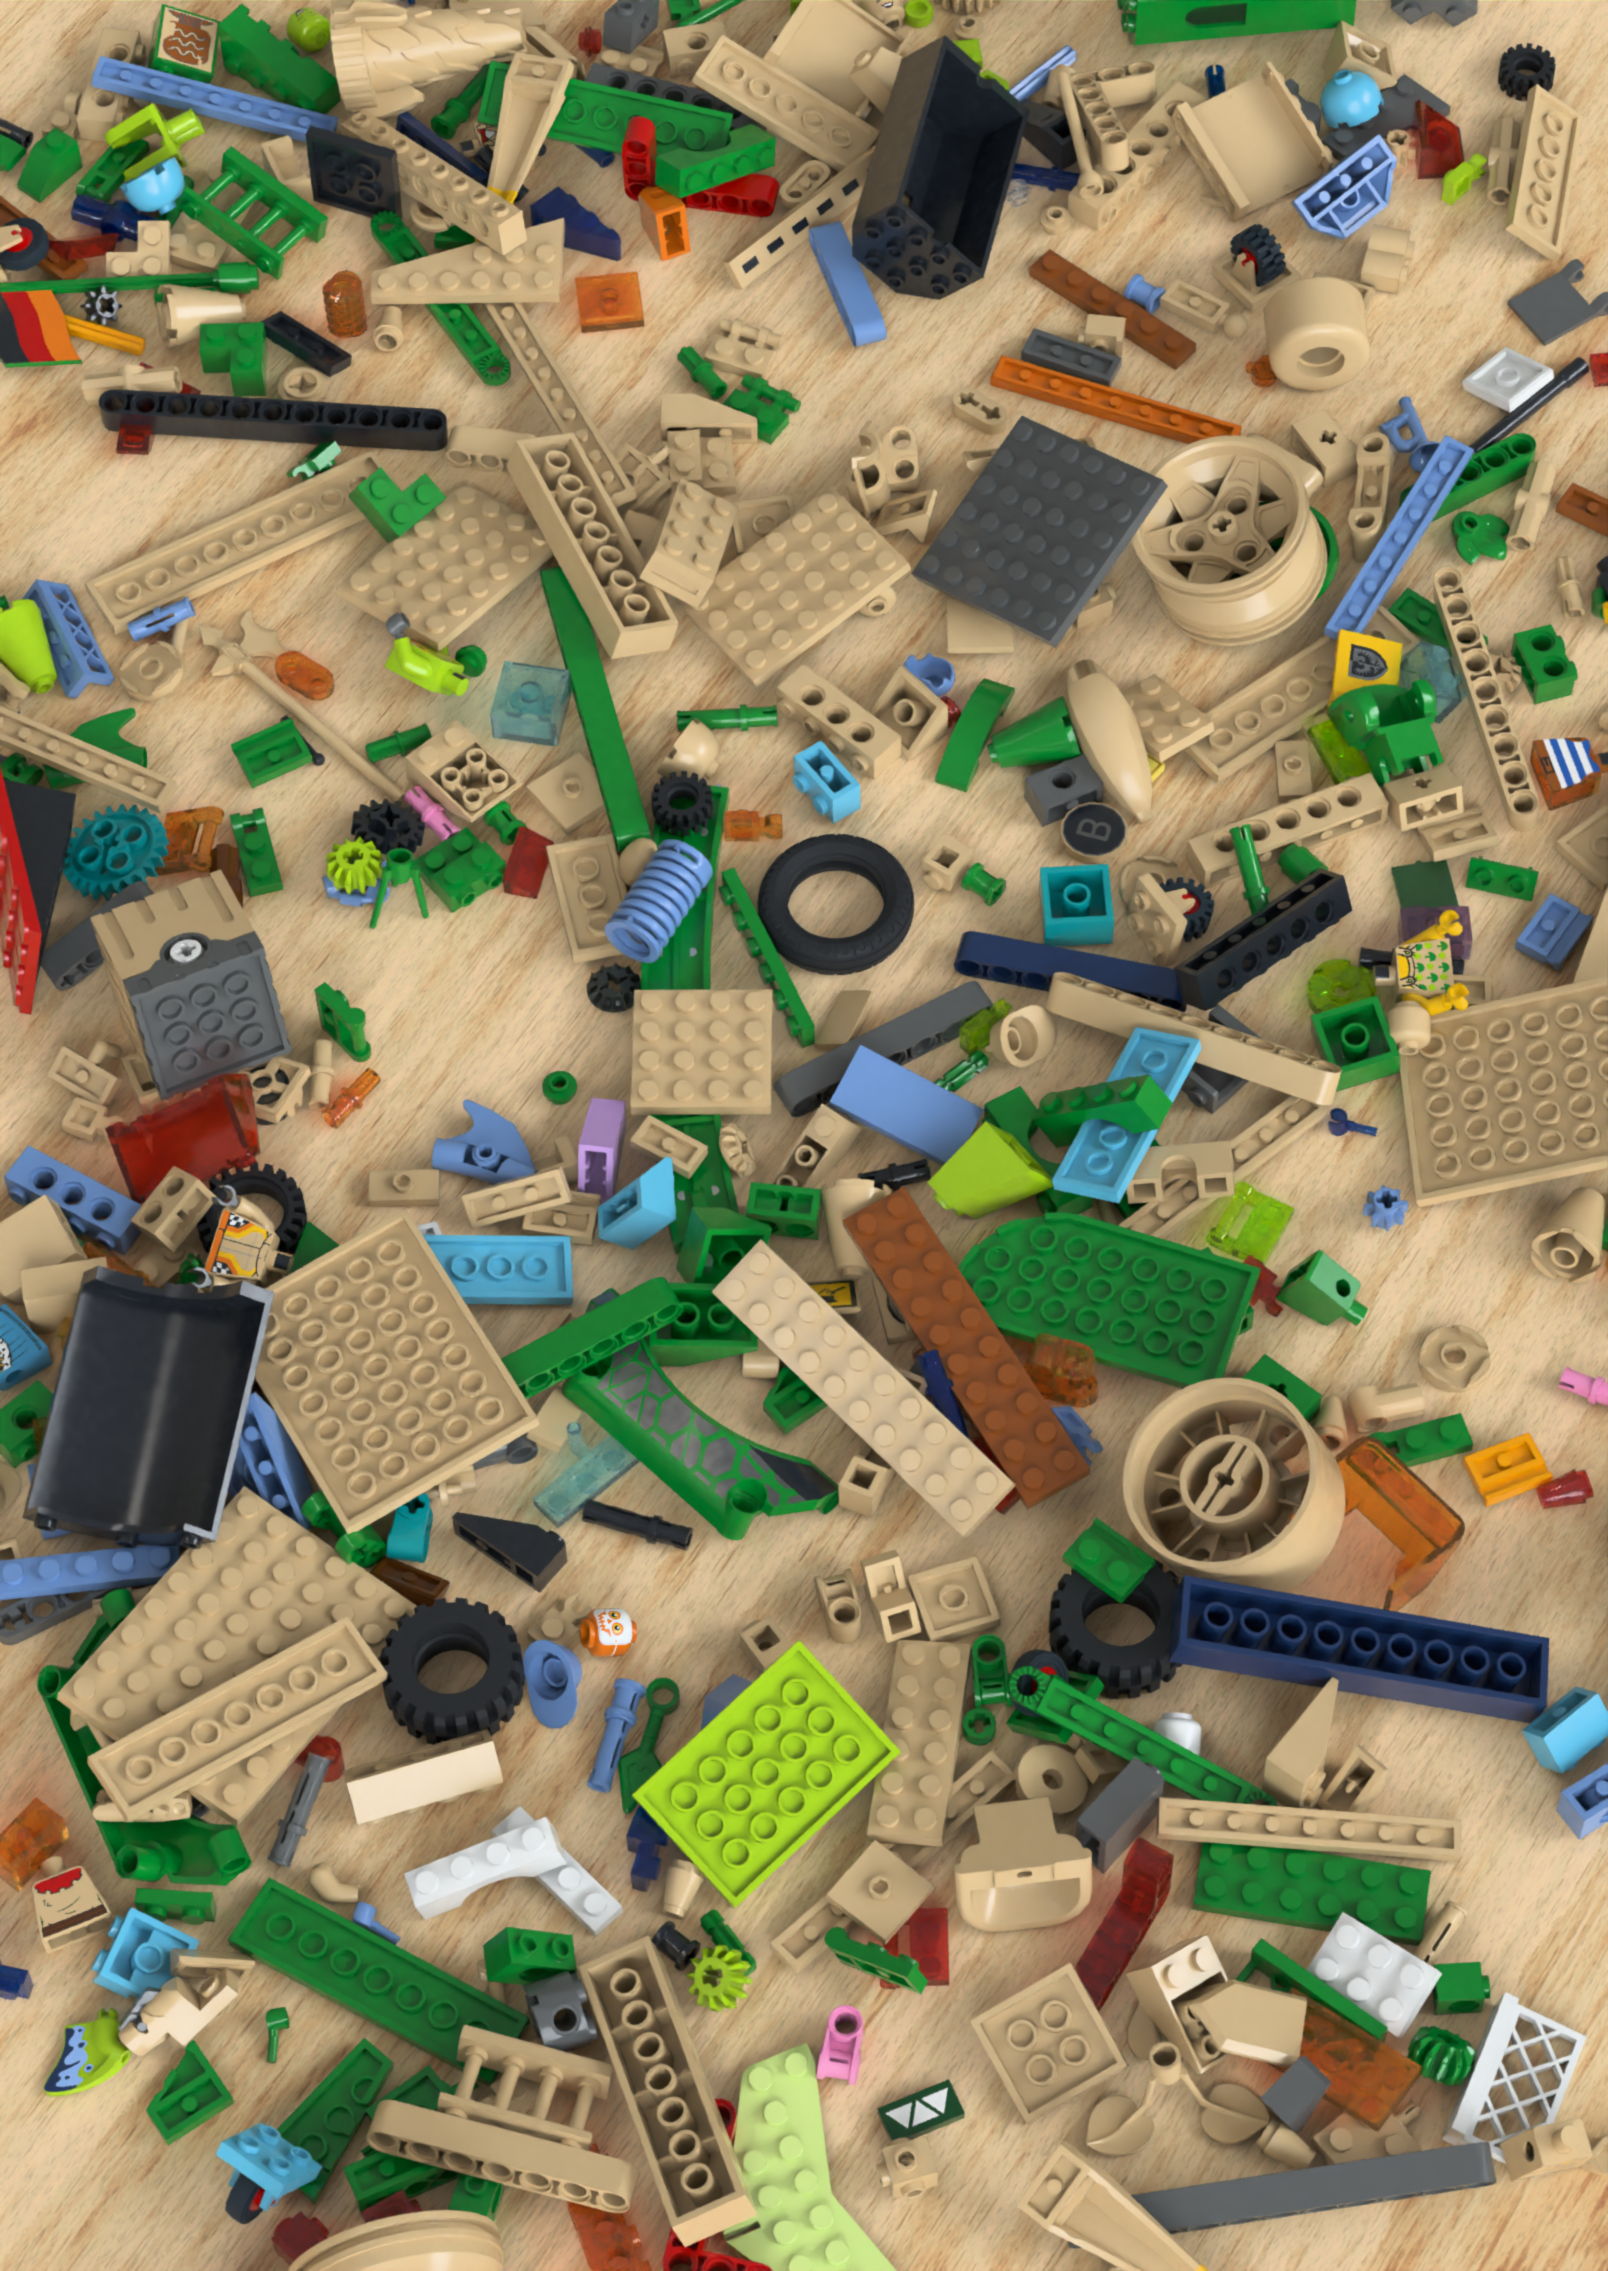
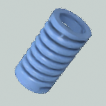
M674 839L663 840L659 844L658 850L651 856L650 862L645 865L643 872L637 877V881L631 886L630 891L625 895L624 900L619 904L617 910L605 925L604 931L611 944L624 955L643 963L655 962L661 955V948L667 946L669 938L675 934L676 928L681 925L682 919L694 905L695 899L700 896L701 889L706 887L710 881L713 870L709 861L702 853L685 842ZM680 852H682V853L688 855L689 857H691V858L693 859V861L690 860L689 858H687L686 856L680 854Z

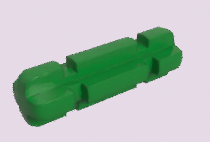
M975 1050L967 1056L968 1061L962 1060L943 1075L944 1079L938 1078L933 1083L948 1091L955 1092L973 1079L975 1072L980 1073L989 1065V1059L981 1050Z
M713 1909L704 1914L700 1919L701 1926L708 1935L712 1936L711 1940L716 1946L725 1945L729 1951L732 1949L740 1951L742 1954L740 1961H746L751 1965L744 1973V1976L754 1972L756 1961L749 1952L744 1950V1945L729 1925L723 1922L724 1919L720 1913Z

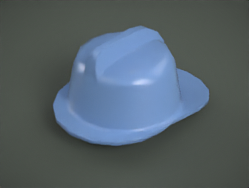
M537 1640L528 1646L523 1657L524 1675L527 1681L530 1703L534 1715L541 1724L548 1728L559 1729L567 1725L575 1715L577 1708L576 1688L581 1682L582 1667L578 1657L564 1645L559 1646L550 1640Z

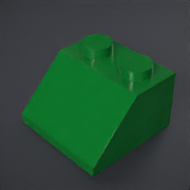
M692 1207L676 1269L686 1283H720L760 1240L768 1245L772 1228L767 1224L724 1207Z

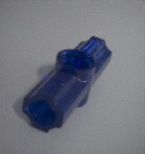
M85 194L77 195L71 210L72 220L100 229L105 237L115 242H122L124 238L138 242V221H160L138 213L126 201L116 200L111 204Z

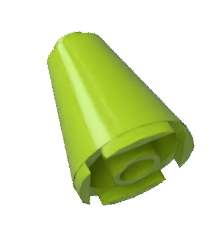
M16 600L11 602L13 605L11 609L3 611L0 607V661L19 681L29 686L30 692L43 694L53 688L54 682L57 679V673L41 612L33 600Z

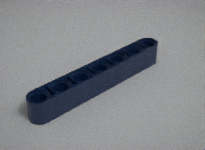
M968 931L962 934L954 961L955 970L968 977L1049 992L1053 974L1065 972L1185 1012L1187 1004L1182 1001L1175 971L1171 968L975 931Z

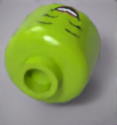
M303 7L295 11L288 20L286 27L287 36L291 42L304 51L315 53L324 48L331 37L330 22L316 10L310 7Z

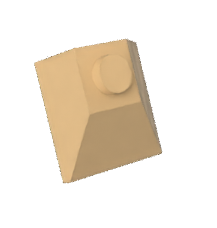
M1340 20L1323 63L1326 84L1333 78L1336 72L1348 69L1368 74L1374 79L1379 90L1395 86L1397 76L1391 45Z

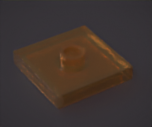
M638 271L575 278L582 333L644 327Z

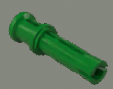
M484 64L456 98L448 99L445 103V109L440 115L437 114L431 119V127L438 136L444 139L453 138L456 134V128L469 119L470 110L483 96L490 64Z

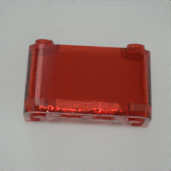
M219 1074L206 1080L208 1085L200 1087V1092L151 1115H141L137 1117V1120L131 1122L130 1126H124L123 1122H118L105 1128L133 1201L143 1205L173 1166L203 1182L233 1167L243 1169L257 1162L255 1157L261 1154L253 1089L247 1074Z

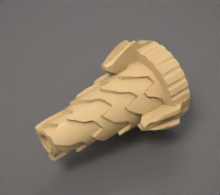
M380 0L331 1L330 34L334 66L346 110L350 113L356 114L365 110L381 121H387L425 102V95L415 88L428 85L433 81L451 78L461 72L479 70V65L490 64L491 61L504 62L513 60L516 52L527 53L526 30L521 8L490 11L489 7L455 11L454 8L431 9L425 6L404 8Z

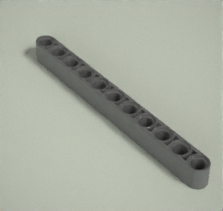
M1477 2142L1131 2196L1170 2234L1473 2189L1493 2185L1497 2182L1489 2142ZM1068 2241L1069 2248H1081Z

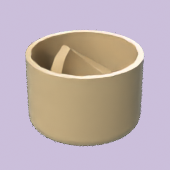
M1328 277L1302 279L1281 288L1267 302L1264 309V323L1269 362L1275 376L1286 385L1306 391L1328 390L1350 382L1367 365L1370 357V342L1364 300L1360 292L1351 284Z

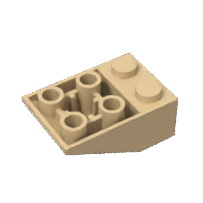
M457 720L453 721L405 757L407 779L414 786H421L434 803L441 804L443 808L470 823L522 786V782Z
M1208 1935L1181 1941L1126 1973L1142 2009L1167 2039L1179 2049L1180 2054L1197 2074H1202L1233 2055L1218 2050L1210 2039L1211 2034L1199 2018L1196 2019L1187 2007L1192 2001L1228 1981Z

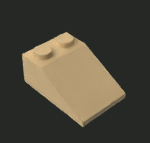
M1334 1677L1330 1679L1266 1758L1261 1790L1272 1795L1275 1800L1285 1807L1305 1808L1307 1805L1312 1808L1323 1793L1321 1783L1326 1776L1323 1770L1339 1683Z

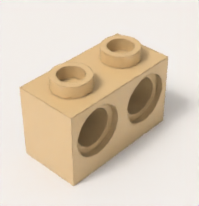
M173 1166L130 1221L148 1239L175 1253L213 1205L212 1197L216 1196L198 1178Z

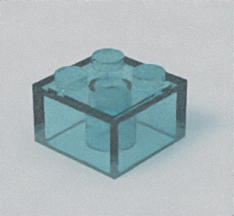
M504 661L490 713L493 738L558 747L572 695L570 670Z

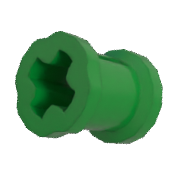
M500 801L488 810L483 817L484 822L488 826L494 827L500 835V841L507 846L518 842L527 831V825L523 821L517 820L511 813V806L506 801Z
M977 862L965 874L961 887L966 891L972 890L984 898L986 905L992 906L1002 896L1006 888V880L995 878L984 870V866L981 863Z

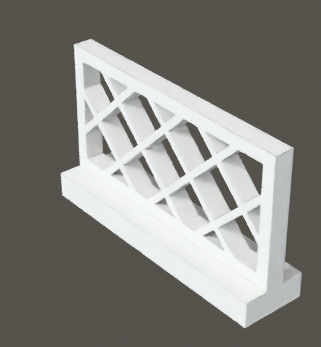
M1506 1992L1495 2003L1477 2048L1474 2065L1464 2081L1442 2137L1443 2140L1455 2146L1459 2142L1463 2144L1485 2142L1472 2134L1477 2123L1490 2119L1498 2139L1489 2142L1492 2158L1504 2164L1506 2163L1502 2149L1496 2146L1530 2128L1554 2123L1586 2040V2036L1519 2005V1998ZM1518 2018L1532 2023L1538 2037L1521 2042L1515 2029ZM1558 2036L1574 2043L1570 2055L1559 2059L1556 2058L1549 2042L1550 2039ZM1511 2038L1513 2045L1507 2047L1509 2040ZM1541 2043L1549 2062L1532 2068L1524 2048ZM1517 2051L1525 2071L1508 2076L1503 2066L1502 2058L1506 2054ZM1566 2063L1564 2071L1562 2072L1560 2065ZM1552 2068L1558 2081L1557 2089L1543 2093L1536 2073ZM1498 2072L1500 2079L1494 2081L1496 2073ZM1528 2076L1536 2096L1519 2102L1511 2082ZM1503 2085L1511 2105L1494 2110L1488 2096L1489 2091L1492 2088ZM1553 2097L1549 2106L1547 2099ZM1539 2102L1545 2115V2120L1542 2124L1530 2127L1522 2107ZM1484 2106L1487 2113L1480 2115ZM1515 2111L1523 2130L1506 2136L1497 2116ZM1532 2149L1530 2160L1534 2159V2149Z

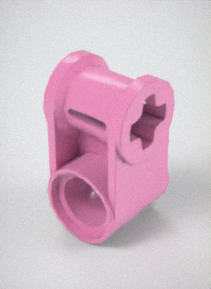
M841 2005L831 2012L824 2044H822L817 2079L823 2080L826 2076L848 2080L850 2085H856L863 2042V2018L855 2007ZM843 2022H849L856 2026V2029L849 2034H842L836 2030V2027Z

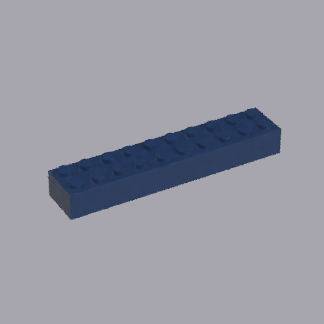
M1184 1575L1174 1593L1169 1662L1324 1688L1330 1679L1334 1677L1339 1681L1338 1691L1531 1723L1547 1707L1549 1638Z

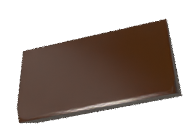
M384 1556L369 1572L416 1606L425 1603L426 1607L435 1605V1599L443 1598L450 1585L448 1580L397 1560L387 1558V1556Z

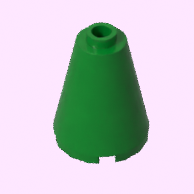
M1063 696L1053 699L992 735L993 743L987 744L992 763L999 762L1001 768L1061 763L1065 759H1073L1082 755Z

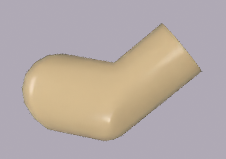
M318 1863L313 1867L309 1876L310 1882L324 1901L360 1902V1884H340L332 1873V1867L327 1863Z

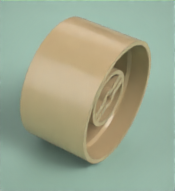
M1216 1378L1189 1385L1175 1392L1161 1402L1140 1425L1129 1446L1124 1463L1123 1493L1132 1523L1143 1539L1181 1579L1186 1575L1287 1592L1304 1582L1322 1565L1333 1549L1342 1528L1345 1514V1487L1336 1459L1293 1403L1273 1388L1252 1380ZM1258 1421L1252 1441L1239 1435L1230 1434L1229 1425ZM1289 1435L1286 1439H1284V1440L1277 1446L1278 1441H1279L1283 1436ZM1307 1442L1310 1470L1291 1475L1284 1463L1288 1459L1296 1457L1300 1453L1302 1446ZM1193 1448L1182 1466L1180 1477L1171 1475L1182 1457ZM1180 1498L1179 1503L1168 1506L1171 1500ZM1292 1514H1295V1516L1293 1517V1519L1291 1520V1522H1290V1523L1288 1524V1526L1285 1528V1526L1287 1525V1523L1289 1522V1520H1290V1518H1291V1515H1292ZM1190 1517L1195 1529L1170 1551L1165 1543L1162 1524L1172 1521L1180 1522ZM1227 1551L1248 1552V1555L1224 1561Z

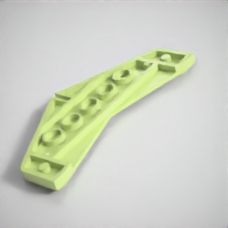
M804 2043L749 2066L743 2072L733 2149L758 2215L725 2229L723 2239L725 2240L757 2226L759 2228L727 2241V2248L740 2258L765 2264L773 2271H897L832 2195L815 2061L808 2044Z

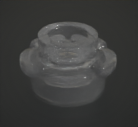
M1024 179L1010 181L1004 203H1011L1013 207L1023 205L1029 199L1028 194L1032 191L1031 187L1026 185Z

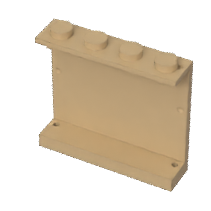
M1271 61L1266 62L1260 75L1192 108L1187 101L1176 106L1170 120L1233 222L1312 184L1331 169L1334 164L1330 149L1322 144L1317 136L1315 125L1311 120H1307L1301 110L1298 98L1295 95H1291L1285 85L1282 73L1274 68Z

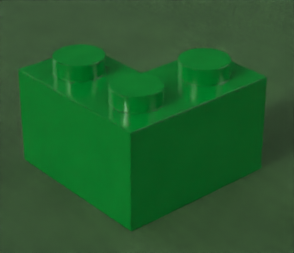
M264 322L200 324L199 351L203 373L230 372L234 397L266 396L268 345Z
M381 467L348 495L388 544L402 536L446 499L445 495L426 473L401 492Z

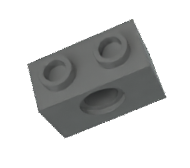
M1082 754L1073 759H1065L1060 764L1046 770L1035 771L1029 777H1026L1024 798L1041 826L1044 827L1064 819L1067 812L1077 805L1089 802L1102 803L1103 782L1085 755Z

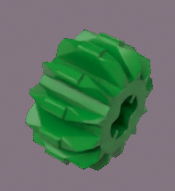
M1426 2026L1420 2027L1411 2040L1406 2060L1414 2071L1420 2072L1423 2077L1430 2078L1435 2083L1438 2081L1446 2086H1451L1452 2084L1462 2085L1472 2070L1476 2052L1468 2041L1460 2038L1459 2034H1453L1447 2029L1442 2030L1436 2026H1431L1430 2028Z

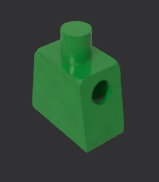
M1321 1250L1316 1251L1289 1270L1276 1296V1299L1327 1326L1341 1316L1357 1326L1368 1311L1367 1307L1355 1300L1361 1287L1360 1282Z

